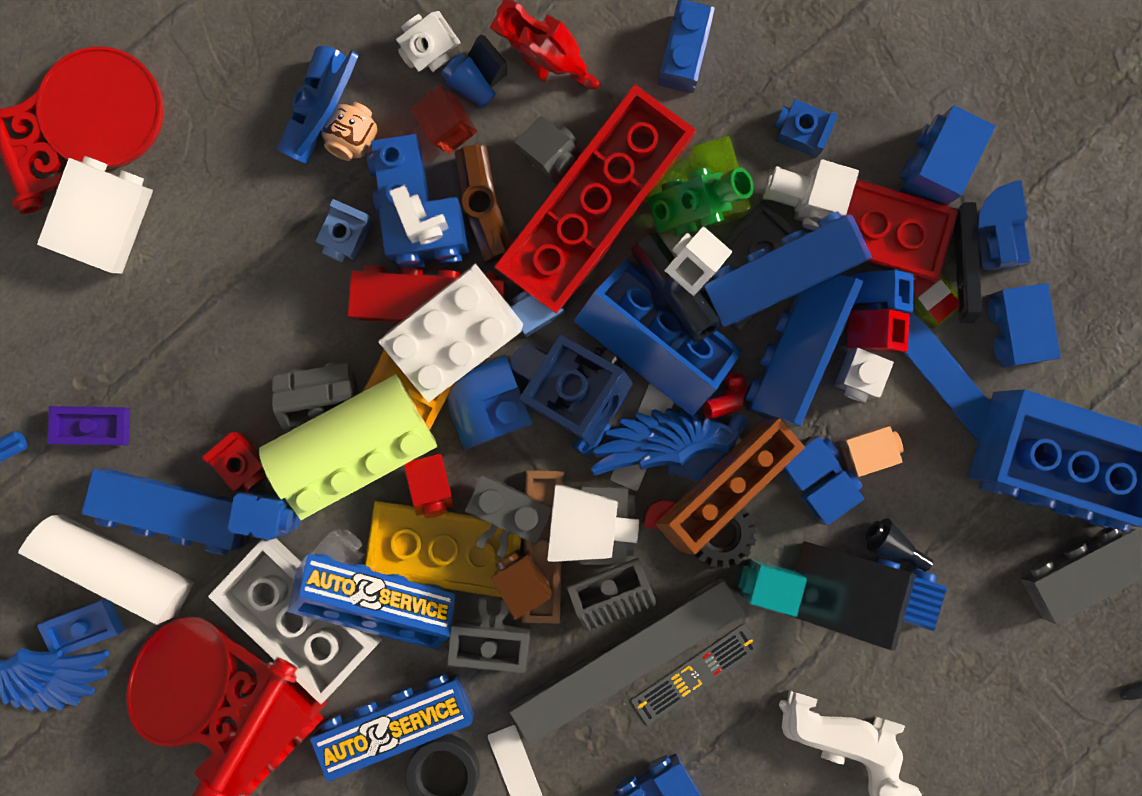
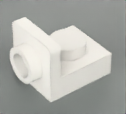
M405 185L390 191L405 231L412 243L419 241L421 245L429 244L443 236L442 231L448 229L443 214L421 222L420 219L426 217V213L418 194L410 197Z

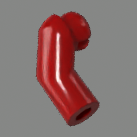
M740 373L727 375L725 378L726 385L723 388L721 397L707 400L703 404L704 412L708 419L737 412L743 407L748 391L744 375Z

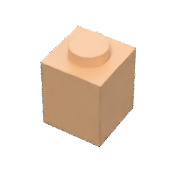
M891 426L878 427L838 440L847 468L856 477L903 463L900 453L904 451L899 434L896 431L892 432Z

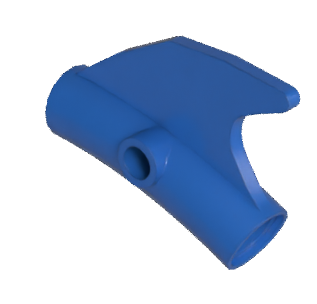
M318 46L315 48L304 79L305 84L299 88L294 97V113L292 118L288 120L276 150L308 164L320 137L321 130L333 114L358 58L356 52L351 50L346 57L343 53L331 47Z

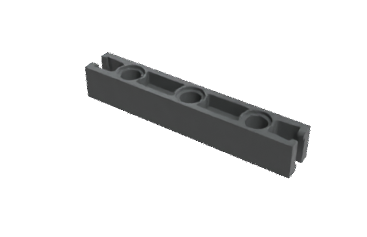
M719 576L511 705L510 714L528 744L532 745L745 613L726 582Z

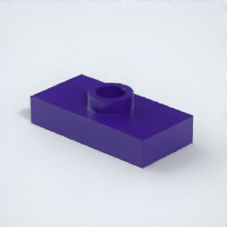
M49 406L48 444L129 445L130 408Z

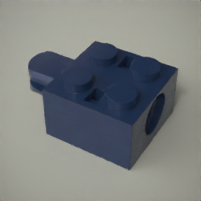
M561 334L549 353L534 345L527 344L518 348L511 358L513 373L521 381L528 384L519 400L534 413L592 448L633 385V382L623 369Z

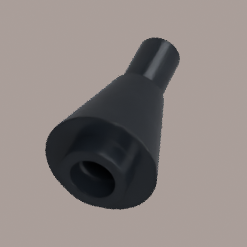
M889 518L874 522L868 529L866 540L868 541L867 549L869 551L901 561H908L925 572L929 571L932 567L933 559L917 550L912 542Z

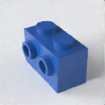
M411 134L371 141L373 153L367 154V162L370 175L377 177L378 190L373 191L376 212L379 213L380 208L395 206L390 191L404 185L410 197L418 194L421 202L430 201L422 148L417 135Z

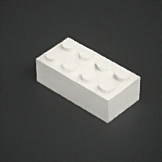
M277 538L272 540L262 539L208 597L274 660L276 657H280L298 668L295 673L297 676L296 681L322 704L383 639L376 634L287 612L296 569L301 561Z

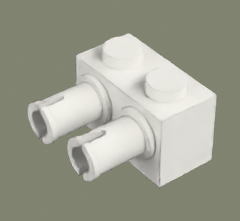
M822 159L807 176L776 166L773 175H770L767 180L763 199L793 206L794 211H796L794 219L803 221V227L814 231L819 228L817 221L837 211H839L841 217L846 215L859 170Z

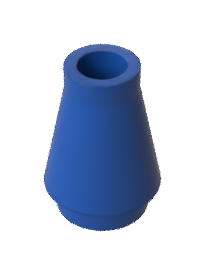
M462 53L455 56L440 74L446 80L445 85L475 103L480 109H483L496 95V92L490 87L472 58H466Z

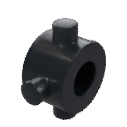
M597 347L594 350V354L621 369L623 368L619 364L622 360L607 348L603 347L601 350Z

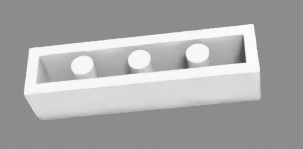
M63 514L53 515L43 520L30 533L18 551L19 554L156 625L178 615L195 583Z

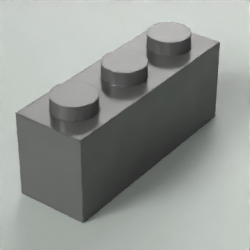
M1104 528L1096 534L1097 539L1087 544L1080 542L1066 548L1063 551L1064 556L1053 562L1045 560L1033 565L1029 569L1031 573L1020 579L1041 619L1058 624L1142 580V538L1137 529L1130 528L1129 532H1124L1113 528Z

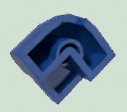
M1022 180L1013 181L998 187L986 198L979 212L978 241L983 270L985 271L1028 266L1031 262L1025 227L1028 215Z
M506 354L474 367L453 384L448 395L449 416L463 451L533 424L526 405L519 400L521 392Z

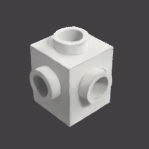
M439 11L431 12L424 19H422L420 14L414 16L401 26L405 33L396 39L401 46L398 49L400 56L410 68L415 66L418 72L428 67L432 72L439 69L450 60L447 53L461 43ZM424 38L428 41V49L424 46Z

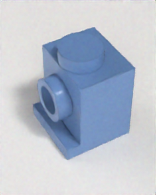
M332 199L331 209L315 242L324 247L321 253L341 263L345 257L356 261L374 221L368 214ZM339 226H345L347 229L346 235L342 238L335 237Z
M526 291L513 298L514 306L510 307L523 323L521 330L526 338L564 315L563 308L555 314Z

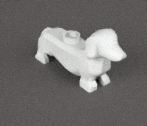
M790 690L788 691V701H780L779 707L783 712L782 730L784 735L791 740L822 750L821 758L844 764L845 757L863 763L868 771L869 796H922L916 786L903 782L898 777L903 754L896 742L895 735L903 732L904 725L876 716L873 725L853 717L820 716L818 713L809 711L811 707H816L817 699Z

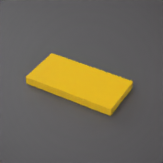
M376 500L374 501L365 566L369 567L371 571L385 575H402L408 581L422 585L434 584L444 589L502 597L491 577L497 570L495 564L502 559L496 554L501 547L499 538L503 529L498 527L495 536L488 538L484 549L476 545L481 535L490 529L491 523L475 515L447 511L441 516L426 518L424 514L416 516L414 506ZM510 533L508 536L509 545L505 556L517 549L520 552L522 538Z

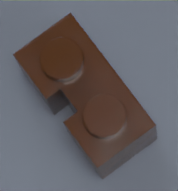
M517 549L495 564L497 570L491 579L515 620L551 598L552 588L530 551L521 555Z

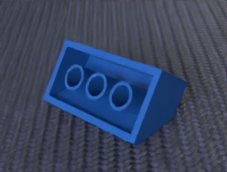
M626 258L593 293L574 322L644 377L647 382L669 397L677 406L693 416L715 392L743 351L717 330L704 340L694 343L674 313L663 310L654 302L651 295L654 285L647 275Z
M838 274L792 296L794 300L789 311L783 309L776 322L774 330L778 331L779 334L774 346L768 344L759 364L764 366L759 380L753 378L748 387L745 399L749 401L746 410L769 420L781 418L788 427L802 425L862 286V280Z

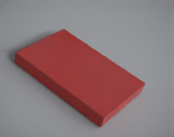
M856 179L846 215H853L872 255V258L864 263L888 270L913 274L914 278L927 282H938L959 209Z

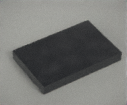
M762 200L722 241L732 253L719 269L731 264L737 269L748 264L749 262L746 258L748 255L765 247H768L769 251L772 252L784 246L781 241L782 238L796 231ZM712 276L705 284L715 280ZM703 286L699 292L716 312L706 288ZM756 314L730 326L739 333Z
M803 541L795 572L806 577L807 581L797 617L794 618L895 651L916 574Z

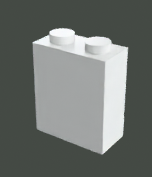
M84 155L82 162L69 158L37 245L110 273H123L153 190L142 186L143 178L121 170L119 177L106 172L108 164Z

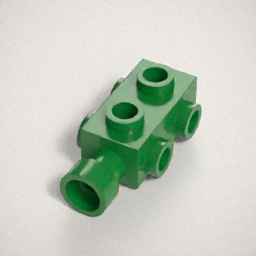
M703 168L688 173L689 181L683 182V179H677L662 184V192L652 195L648 199L658 234L674 231V235L677 237L697 231L695 225L697 222H700L701 226L705 227L724 221L722 213L732 210L731 203L749 198L753 193L754 186L750 174L743 168H735L724 174L722 172L711 173L710 168Z

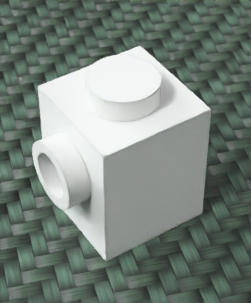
M703 226L694 237L687 233L672 250L678 256L664 271L694 296L716 273L732 251Z
M860 348L850 350L846 354L834 386L845 390L844 395L862 403H866L867 399L880 398L894 362Z

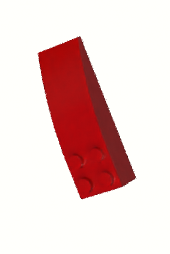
M635 84L499 260L495 268L557 314L693 141L696 129Z

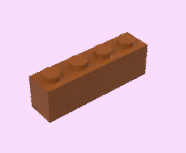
M781 418L762 421L667 511L655 525L680 553L696 554L787 466L805 446Z

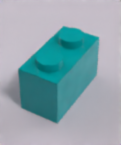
M749 558L748 565H742L740 568L736 586L741 588L740 595L750 604L797 617L807 578L793 570Z

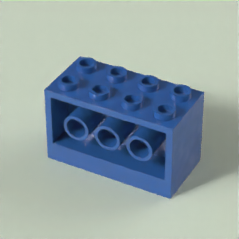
M1025 389L993 392L990 409L967 477L979 481V489L998 495L1003 493L1014 496L1016 501L1033 506L1051 508V512L1071 518L1075 516L1086 519V523L1106 529L1113 528L1129 532L1131 526L1142 528L1141 426Z

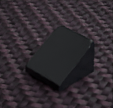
M479 35L466 58H472L492 88L508 75L506 60L486 36Z

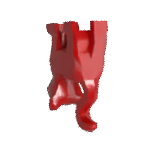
M512 0L502 1L496 10L497 15L489 28L496 34L508 39L512 47L523 55V61L535 70L539 80L546 82L549 71L556 75L569 73V76L583 87L590 90L599 88L600 82L596 77L587 72V66L580 57L578 43L563 22L549 15H546L544 22L537 21L527 14L519 3Z

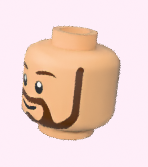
M352 102L351 105H336L333 114L321 130L326 150L345 161L363 157L377 134V125L371 118L372 112L358 102Z

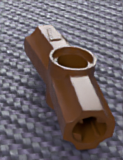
M476 144L464 146L454 151L462 193V205L485 263L498 261L513 242L497 204L487 146ZM482 196L490 200V206L484 212H474L470 208L472 201L477 197Z

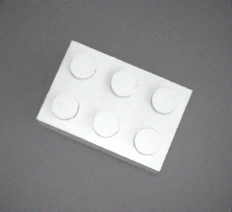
M475 263L390 329L378 342L429 403L521 332L523 323Z

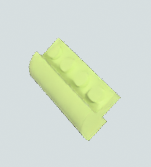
M395 374L259 448V455L265 473L280 499L285 498L299 519L302 520L436 448L437 444L418 413L413 399L398 375Z

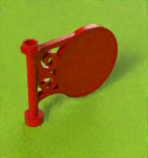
M97 46L76 50L61 58L50 68L41 82L40 88L29 99L19 105L0 109V155L17 194V197L11 201L12 206L18 209L20 214H31L42 209L41 202L44 200L42 194L57 189L63 175L62 173L52 178L38 179L32 171L33 161L34 167L46 175L54 174L59 170L61 156L67 160L71 158L82 162L85 155L108 164L106 170L132 163L152 146L162 127L164 102L156 79L138 59L124 51L110 47ZM35 109L37 117L34 114H31V112H33ZM4 120H12L13 130L20 135H26L29 132V129L22 125L25 122H32V133L23 139H11ZM43 136L49 144L40 142ZM46 153L50 156V162L44 165V161L36 158V156Z
M197 617L180 618L156 631L144 644L136 657L127 684L126 701L128 715L137 733L152 744L169 748L183 747L192 743H201L207 746L215 754L219 764L210 781L200 780L192 796H230V793L224 789L286 680L290 682L296 681L297 676L295 673L298 668L280 657H276L273 663L269 662L266 664L230 639L227 633L213 622ZM236 657L256 672L257 679L253 674L241 671L237 673ZM240 689L243 694H247L249 696L247 698L242 699L239 693ZM231 717L235 721L237 733L234 725L224 723L226 719ZM234 738L230 747L227 748L224 743H228Z

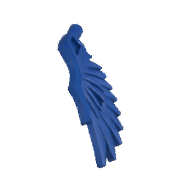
M670 408L665 410V414L657 409L651 411V416L637 413L635 420L621 419L620 427L622 428L606 431L607 439L616 441L593 449L595 457L605 458L591 468V472L596 476L634 465H639L641 470L662 465L682 467L690 458L697 454L706 452L729 453L737 445L739 436L747 425L748 420L741 414H735L728 426L722 423L710 421L708 418H705V421H703L696 413L691 416L683 409L679 411V414Z
M21 648L12 657L0 660V700L4 705L10 701L14 708L22 705L28 711H32L36 707L43 713L50 707L60 711L66 704L77 706L81 701V698L78 696H92L95 692L94 687L85 684L102 679L107 675L106 669L92 667L105 660L109 656V651L103 650L87 654L61 656L63 654L62 650L35 652Z

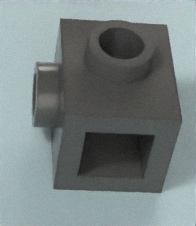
M540 116L515 141L526 161L555 185L565 176L580 156L574 146L577 143L575 136L565 126L561 125L557 128L543 116Z

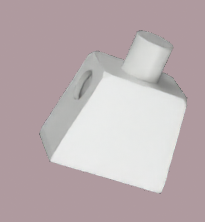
M556 484L547 561L612 558L614 541L637 543L639 520L616 517L618 504L616 500Z

